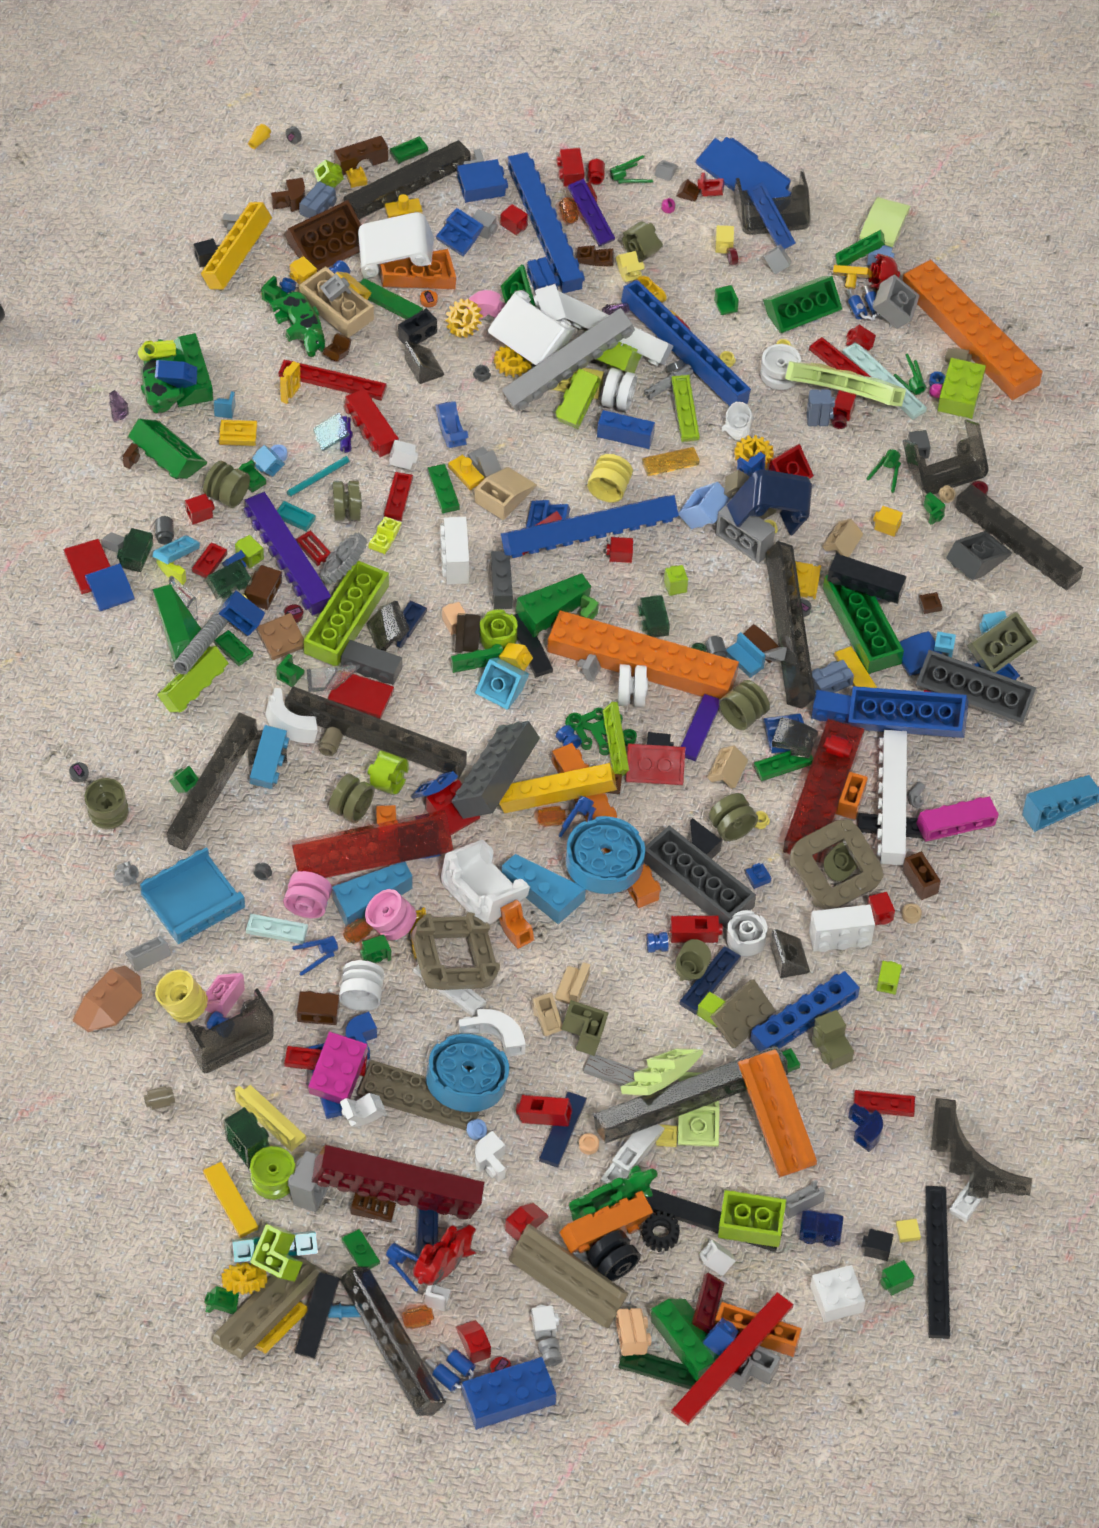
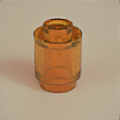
M567 197L559 202L562 219L568 224H573L579 217L576 202L573 198Z
M561 806L544 807L542 810H537L539 825H544V827L563 825L562 821L566 820L565 809L561 810Z
M365 917L358 918L344 927L343 937L348 943L356 944L370 935L373 927L367 923Z
M426 1304L406 1309V1312H402L406 1329L411 1328L412 1330L431 1325V1320H434L432 1308H428Z

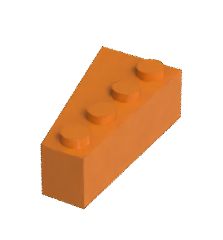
M448 249L433 251L432 263L426 266H416L410 257L379 264V275L383 287L456 289V274Z
M640 1191L635 1193V1196L630 1201L626 1197L611 1208L606 1206L593 1214L594 1217L592 1214H588L568 1223L559 1233L570 1253L577 1251L583 1253L604 1236L614 1231L622 1230L625 1233L628 1232V1234L635 1233L653 1211L644 1193Z

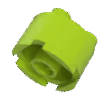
M500 609L487 612L480 621V642L485 649H490L493 645L500 644L504 650L508 643L516 644V618L512 614L509 615Z
M382 750L379 751L374 764H371L368 768L370 784L375 789L388 794H398L406 781L403 777L404 773H408L409 770L408 760Z

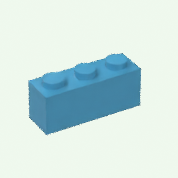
M264 725L250 775V784L272 789L273 784L278 783L280 773L277 770L279 766L283 765L285 755H282L284 748L287 749L290 739L287 737V730Z

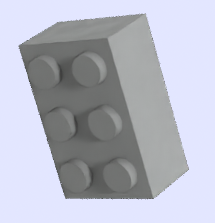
M727 504L718 512L716 535L758 564L773 551L775 528L770 523H766L757 516H749L740 527H736Z

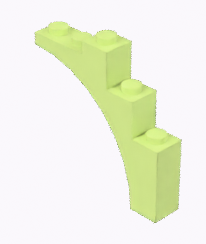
M789 361L785 379L790 381L829 387L867 397L887 405L901 407L906 392L905 388L879 378L865 377L852 371L838 370L819 363L809 364Z

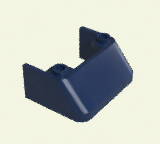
M758 470L750 476L727 503V507L736 527H740L749 516L760 517L769 508L781 509L780 515L789 534L793 536L810 516L812 483L806 476Z

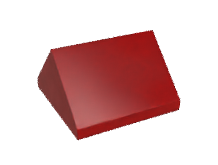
M800 444L770 460V471L806 476L809 479L814 477Z

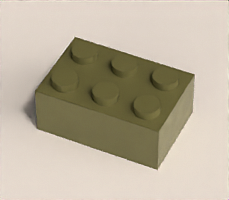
M1016 611L967 644V647L983 669L996 673L1038 643V641Z

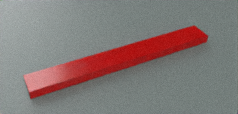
M777 1292L675 1405L671 1413L688 1426L791 1311L794 1304Z

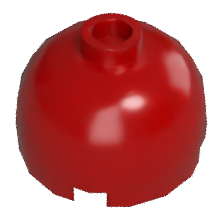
M883 254L875 256L877 260L876 263L871 264L870 270L872 273L869 282L872 283L870 285L871 288L879 289L880 283L891 276L896 275L899 278L900 271H898L897 263L892 257Z

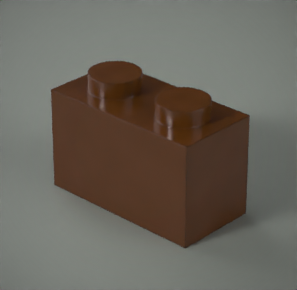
M261 565L259 570L254 572L251 585H247L245 589V595L248 600L257 607L268 610L282 584V571Z
M921 851L906 857L902 871L920 899L924 900L938 894L941 880L923 852Z
M300 991L297 1006V1022L337 1026L340 1008L339 995L330 992Z

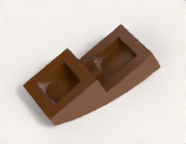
M755 624L751 625L743 633L762 652L779 647L769 635ZM765 659V661H767L770 664L773 662L771 660Z

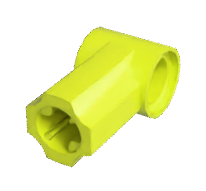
M173 340L146 341L138 350V356L143 361L176 355V346ZM144 348L150 349L151 354L146 353Z

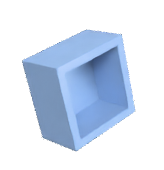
M717 481L695 489L678 514L691 529L701 528L706 524L715 523L718 512L731 498L724 494V488Z

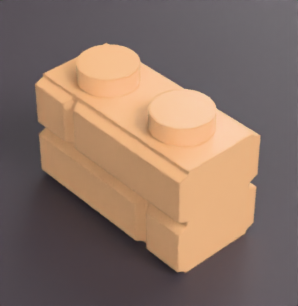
M641 1308L619 1309L615 1322L622 1355H645L648 1346H651V1334L646 1332L648 1328L647 1316H643Z

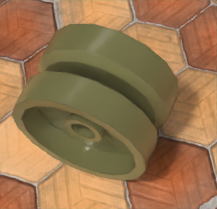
M359 480L348 482V492H345L342 481H333L335 522L345 521V510H349V519L351 521H361L360 509H362L361 492H359Z
M346 774L333 791L329 802V810L338 816L344 814L346 820L353 824L357 823L370 807L375 788L365 781L360 783V779L352 774Z
M741 793L724 797L709 812V820L717 828L724 841L730 842L742 838L758 822V815L749 806V802Z

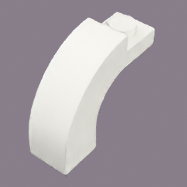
M274 688L273 694L269 696L265 714L269 725L287 730L289 740L300 743H315L317 735L316 717L300 716L290 712L284 705L282 689Z
M477 1009V1017L468 1016L459 1019V1034H492L501 1041L506 1057L525 1054L526 1044L523 1032L519 1025L508 1015L491 1009Z

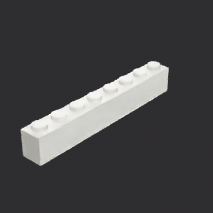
M558 291L566 320L573 321L572 325L579 329L585 327L589 330L609 316ZM635 328L630 337L619 341L622 343L621 346L624 343L638 349L637 353L642 355L641 358L643 356L648 357V362L656 366L659 363L665 365L673 348V345L638 328Z
M884 730L883 737L879 738V749H882V752H879L878 763L882 764V767H879L878 779H882V783L879 782L878 794H881V798H878V809H881V813H878L877 824L881 825V829H878L877 840H881V844L877 846V856H880V864L903 865L906 854L907 731Z

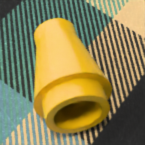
M265 124L256 126L248 145L252 149H256L270 138V128Z

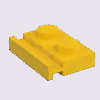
M295 361L285 368L284 378H280L281 402L288 404V398L292 399L301 387L300 364Z
M221 420L219 445L256 446L257 421Z
M795 561L789 595L806 598L810 596L816 599L821 565L817 567L813 566V564Z

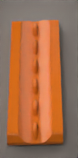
M774 1049L739 1061L740 1071L779 1178L817 1165L816 1156L778 1052Z

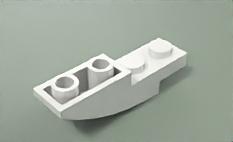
M647 1118L616 1154L611 1166L601 1178V1182L608 1184L617 1178H628L630 1170L638 1165L640 1161H643L665 1128Z

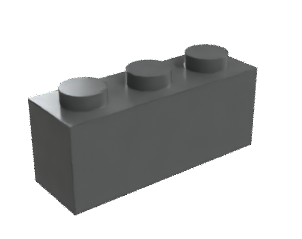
M491 551L494 609H512L513 591L510 555H505L504 551Z
M349 640L341 656V668L362 674L365 677L377 679L382 683L394 685L402 670V657Z

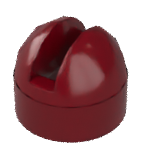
M841 413L836 414L833 418V427L836 429L846 428V416Z

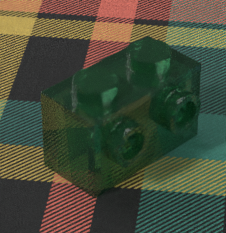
M240 559L208 575L206 578V582L216 600L221 597L225 599L231 596L232 591L236 589L239 591L245 589L251 580Z

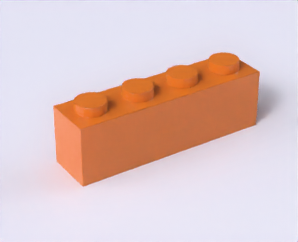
M722 1302L715 1319V1325L722 1318L730 1321L738 1330L737 1337L757 1313ZM781 1321L759 1346L794 1357L800 1341L802 1328Z

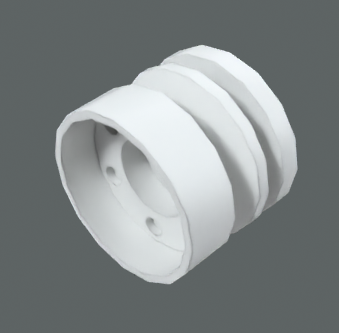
M362 960L347 963L343 967L339 1001L347 1008L357 1011H370L378 1008L381 1003V988L383 987L384 970L376 963Z

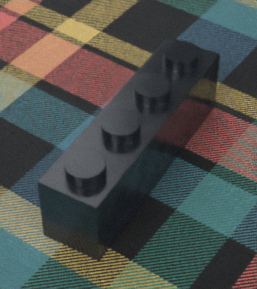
M836 553L828 571L827 581L898 604L905 588L907 576Z

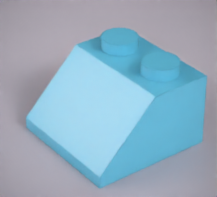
M498 657L489 659L475 693L508 710L523 691L529 673Z

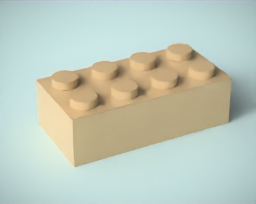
M325 266L301 283L299 289L306 296L311 306H316L322 318L349 338L374 320V306L350 286L348 287L351 291L350 294L344 291L331 302L320 288L335 275Z

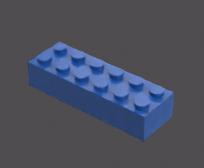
M853 686L848 723L853 730L879 732L896 730L907 731V734L965 738L969 701L967 695Z

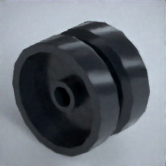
M617 1230L596 1242L588 1252L587 1259L594 1268H598L599 1273L613 1282L629 1273L638 1264L641 1254L634 1245H630L631 1240L625 1232Z

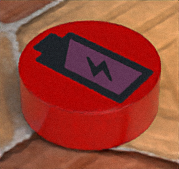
M497 1357L491 1362L490 1372L511 1367V1362L505 1357Z

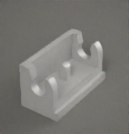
M817 1180L812 1181L810 1186L787 1197L785 1195L780 1197V1199H786L784 1213L788 1219L824 1201L825 1190L823 1187L818 1188Z

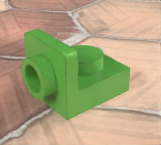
M583 595L580 606L582 610L579 616L593 620L598 614L599 602Z

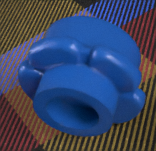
M283 278L282 282L279 283L282 287L281 289L285 292L291 293L296 290V281L293 279Z

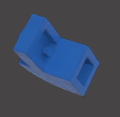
M370 1012L358 1015L349 1021L346 1027L347 1038L367 1044L366 1041L377 1038V1027ZM368 1046L367 1060L370 1059V1049H369V1046Z

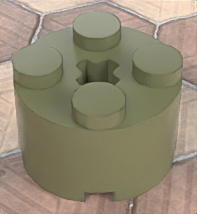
M640 221L622 233L624 235L622 237L624 248L627 253L636 251L639 262H643L663 247L652 223L647 224Z

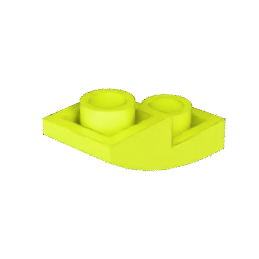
M384 517L377 526V532L369 542L368 548L386 554L402 522Z
M156 559L157 565L167 577L181 586L185 584V569L179 565H174V561L166 564Z

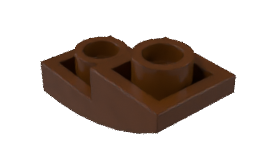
M595 245L577 247L576 258L579 263L585 265L613 266L614 250L613 248L596 250Z

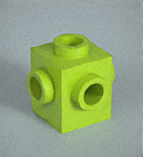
M326 159L314 169L317 181L326 184V186L335 188L344 179L341 167Z

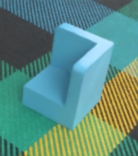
M937 632L934 651L949 653L948 656L952 657L956 635Z

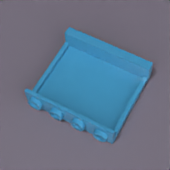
M207 847L196 851L185 860L178 861L174 866L163 869L159 874L145 879L140 884L142 897L178 945L245 908L243 894L241 892L237 893L209 857Z

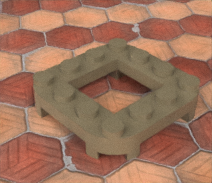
M850 819L834 821L803 837L793 846L790 853L791 868L795 867L813 898L811 902L815 907L818 906L824 910L840 908L860 896L872 892L884 876L882 866L859 827ZM838 842H843L861 873L831 889L815 862L813 855Z
M468 912L466 916L432 918L431 914H426L416 923L412 931V941L421 976L429 989H480L492 985L500 970V962L496 963L488 934L490 930L488 922L484 923L481 919L474 916L475 913ZM467 937L475 967L445 969V966L440 964L434 939Z

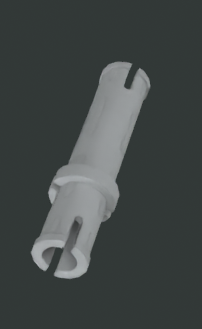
M686 364L678 371L671 372L668 377L645 389V395L652 392L647 396V399L651 400L672 387V376L692 375L693 369L686 372L691 366Z

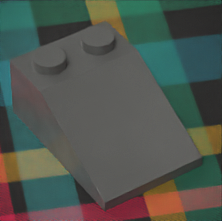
M983 531L956 540L946 559L954 567L959 568L965 573L967 578L975 580L983 577L1011 556L1012 552L987 531Z

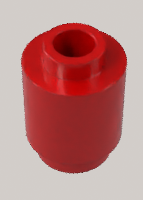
M592 159L588 163L587 177L591 184H601L605 178V162L601 159Z
M832 734L831 738H826L823 747L826 748V753L840 758H848L853 744L849 743L847 739Z

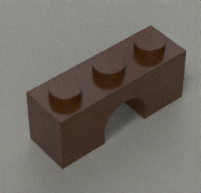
M382 135L334 150V164L336 163L341 167L343 175H346V171H349L350 168L357 169L358 163L364 159H369L372 166L388 161V146Z

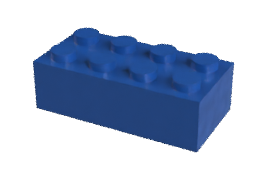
M543 1357L462 1382V1395L475 1430L556 1405V1391Z

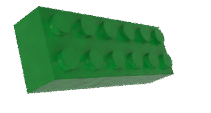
M825 575L823 590L868 674L902 664L904 650L876 597L841 585H835L827 581L828 575Z

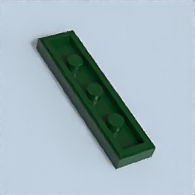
M647 1353L645 1355H622L618 1367L687 1389H691L696 1383L684 1364Z

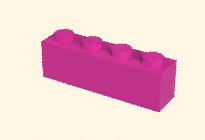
M990 796L979 797L967 802L961 801L950 806L944 805L937 809H926L920 812L916 824L924 841L927 842L995 826L999 814Z

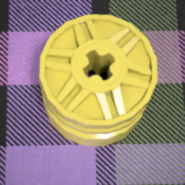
M614 454L601 455L597 459L594 470L588 480L587 487L589 492L594 497L605 502L614 503L620 501L632 477V466L620 456Z
M181 969L173 970L160 979L156 986L155 995L158 1002L177 1022H191L203 1014L207 1007V993L188 971Z

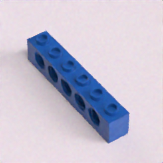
M845 971L841 974H835L824 985H818L813 992L804 994L793 1005H787L778 1015L774 1014L764 1024L755 1026L751 1031L750 1042L761 1054L774 1049L777 1051L814 1027L815 1018L834 1010L838 1011L857 999L860 987Z

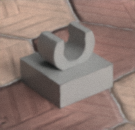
M224 213L223 224L224 227H227L228 233L240 215Z
M589 654L586 660L580 659L577 667H582L580 673L585 674L587 681H594L601 668L596 655Z

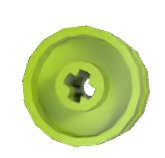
M275 1146L262 1148L255 1153L251 1159L250 1173L252 1187L259 1196L265 1199L276 1200L284 1198L291 1193L288 1180L296 1170L293 1156L287 1150Z

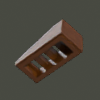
M355 1192L351 1206V1215L392 1223L396 1203L381 1201L373 1196H360ZM368 1203L372 1204L371 1209L367 1208ZM376 1205L380 1206L379 1212L375 1211ZM385 1207H388L387 1215L383 1214Z

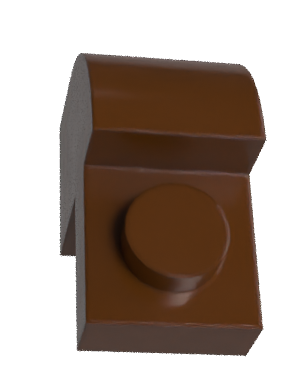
M303 177L286 180V191L271 193L273 209L290 207L291 212L299 210V204L305 198Z

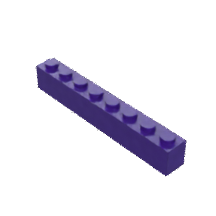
M262 492L245 499L244 513L246 517L252 520L254 530L259 531L263 544L268 545L270 555L276 558L279 569L285 572L287 582L289 584L292 583L296 596H300L304 609L309 610L312 616L322 612L332 596L267 494Z

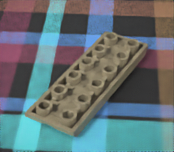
M373 1060L370 1062L358 1091V1096L361 1098L368 1093L380 1096L385 1106L466 1131L467 1124L471 1120L477 1119L480 1112H462L451 1109L434 1098L428 1089L426 1076Z
M527 1224L509 1257V1261L605 1328H610L617 1311L621 1308L629 1294L530 1224Z
M292 1256L303 1262L295 1282L272 1275L267 1280L265 1288H260L259 1292L256 1291L214 1333L213 1343L242 1360L316 1285L319 1272L325 1274L327 1272L301 1256Z

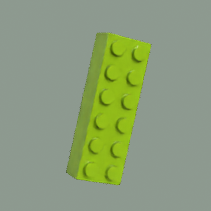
M358 560L352 566V569L348 570L305 637L304 654L338 667L349 640L355 641L388 589L389 573Z

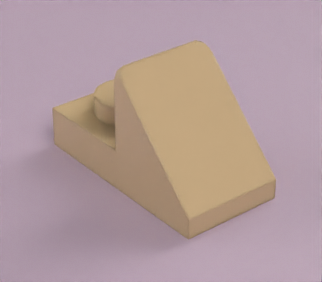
M549 992L533 998V1014L538 1017L543 1036L562 1031V1022L553 993Z

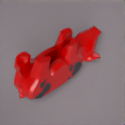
M468 1224L466 1227L458 1230L453 1225L446 1230L440 1242L433 1246L426 1244L413 1269L414 1277L418 1279V1283H424L427 1286L436 1285L457 1268L462 1258L476 1254L471 1249L476 1229Z

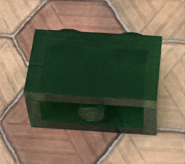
M131 528L129 534L125 535L123 548H120L117 554V559H119L122 568L137 572L142 571L154 544L153 533Z
M663 595L640 598L637 612L638 616L642 617V632L645 631L646 635L652 637L669 636L670 623Z

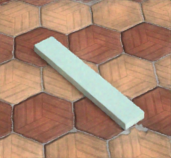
M856 342L843 349V354L871 377L879 378L905 388ZM906 389L902 407H898L914 420L925 413L927 407Z

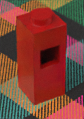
M671 916V943H686L691 939H698L704 943H718L719 935L723 934L722 923H719L718 916Z
M522 1095L520 1103H517L516 1114L519 1115L521 1123L566 1127L569 1126L573 1110L569 1098Z

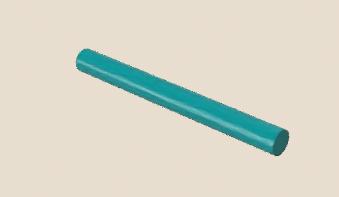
M345 456L287 490V495L291 497L346 465L350 462L349 458Z

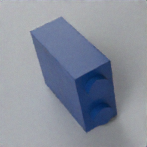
M498 159L457 166V179L465 203L506 195L508 181L507 178L503 177L504 169L503 166L499 165Z

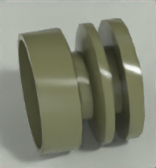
M218 461L212 466L205 478L203 493H206L208 497H212L214 500H219L230 508H235L247 493L250 475L240 469H234L232 465L224 461Z
M744 680L733 691L728 692L719 700V707L725 719L734 728L746 730L756 719H760L770 710V703L765 692L756 683Z
M102 778L92 782L87 787L84 796L91 822L98 828L106 830L122 825L128 817L129 808L125 790L121 783L115 779Z

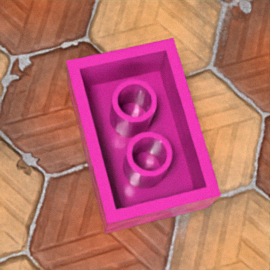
M329 1032L308 1086L309 1094L338 1104L345 1098L351 1099L368 1054V1045Z

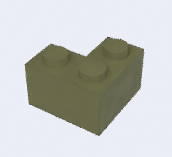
M571 1000L561 1030L579 1035L576 1050L595 1056L609 1012Z
M837 1010L815 1018L813 1037L811 1038L814 1047L818 1048L821 1052L823 1062L828 1064L831 1070L851 1062L854 1055V1050L845 1037L846 1024Z

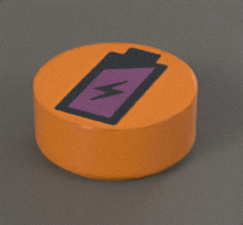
M425 290L420 295V303L424 307H434L438 302V295L432 290Z

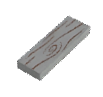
M590 1055L584 1068L585 1074L619 1086L635 1081L634 1072L639 1071L598 1055Z

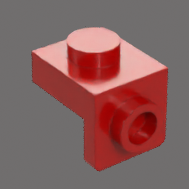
M705 172L701 173V178L698 179V189L701 190L702 196L723 195L724 178L706 179Z
M859 324L847 333L846 345L850 346L856 342L869 351L873 348L876 335Z

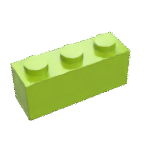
M582 369L574 373L570 389L565 391L564 401L556 410V417L559 422L579 429L601 383L599 376Z

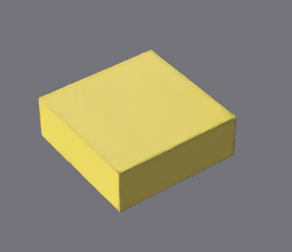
M659 1124L665 1130L656 1141V1146L676 1147L678 1126Z
M917 1219L896 1221L900 1243L920 1240L921 1235Z

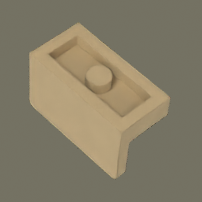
M852 519L838 521L822 547L826 552L837 550L840 555L849 557L862 538L863 533Z
M735 745L721 748L707 778L711 782L723 780L733 789L736 787L748 759Z
M583 962L580 969L567 966L555 995V1000L570 1004L571 1000L579 1002L590 976L591 964Z

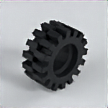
M657 1211L656 1216L652 1213L650 1218L648 1217L643 1222V1242H646L647 1247L651 1245V1250L655 1251V1248H658V1252H662V1248H664L666 1252L669 1251V1247L672 1249L677 1244L680 1226L676 1218L673 1220L672 1214L668 1217L667 1212H663V1215H660V1211ZM657 1226H663L668 1229L669 1233L665 1237H658L654 1235L653 1229Z

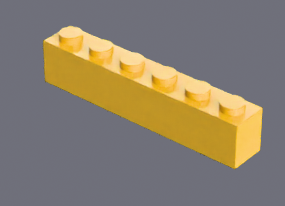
M249 202L201 272L210 289H224L255 242L268 226L272 216L264 202Z
M607 763L512 783L499 804L505 814L577 799L580 796L586 797L617 790L615 773L611 764Z

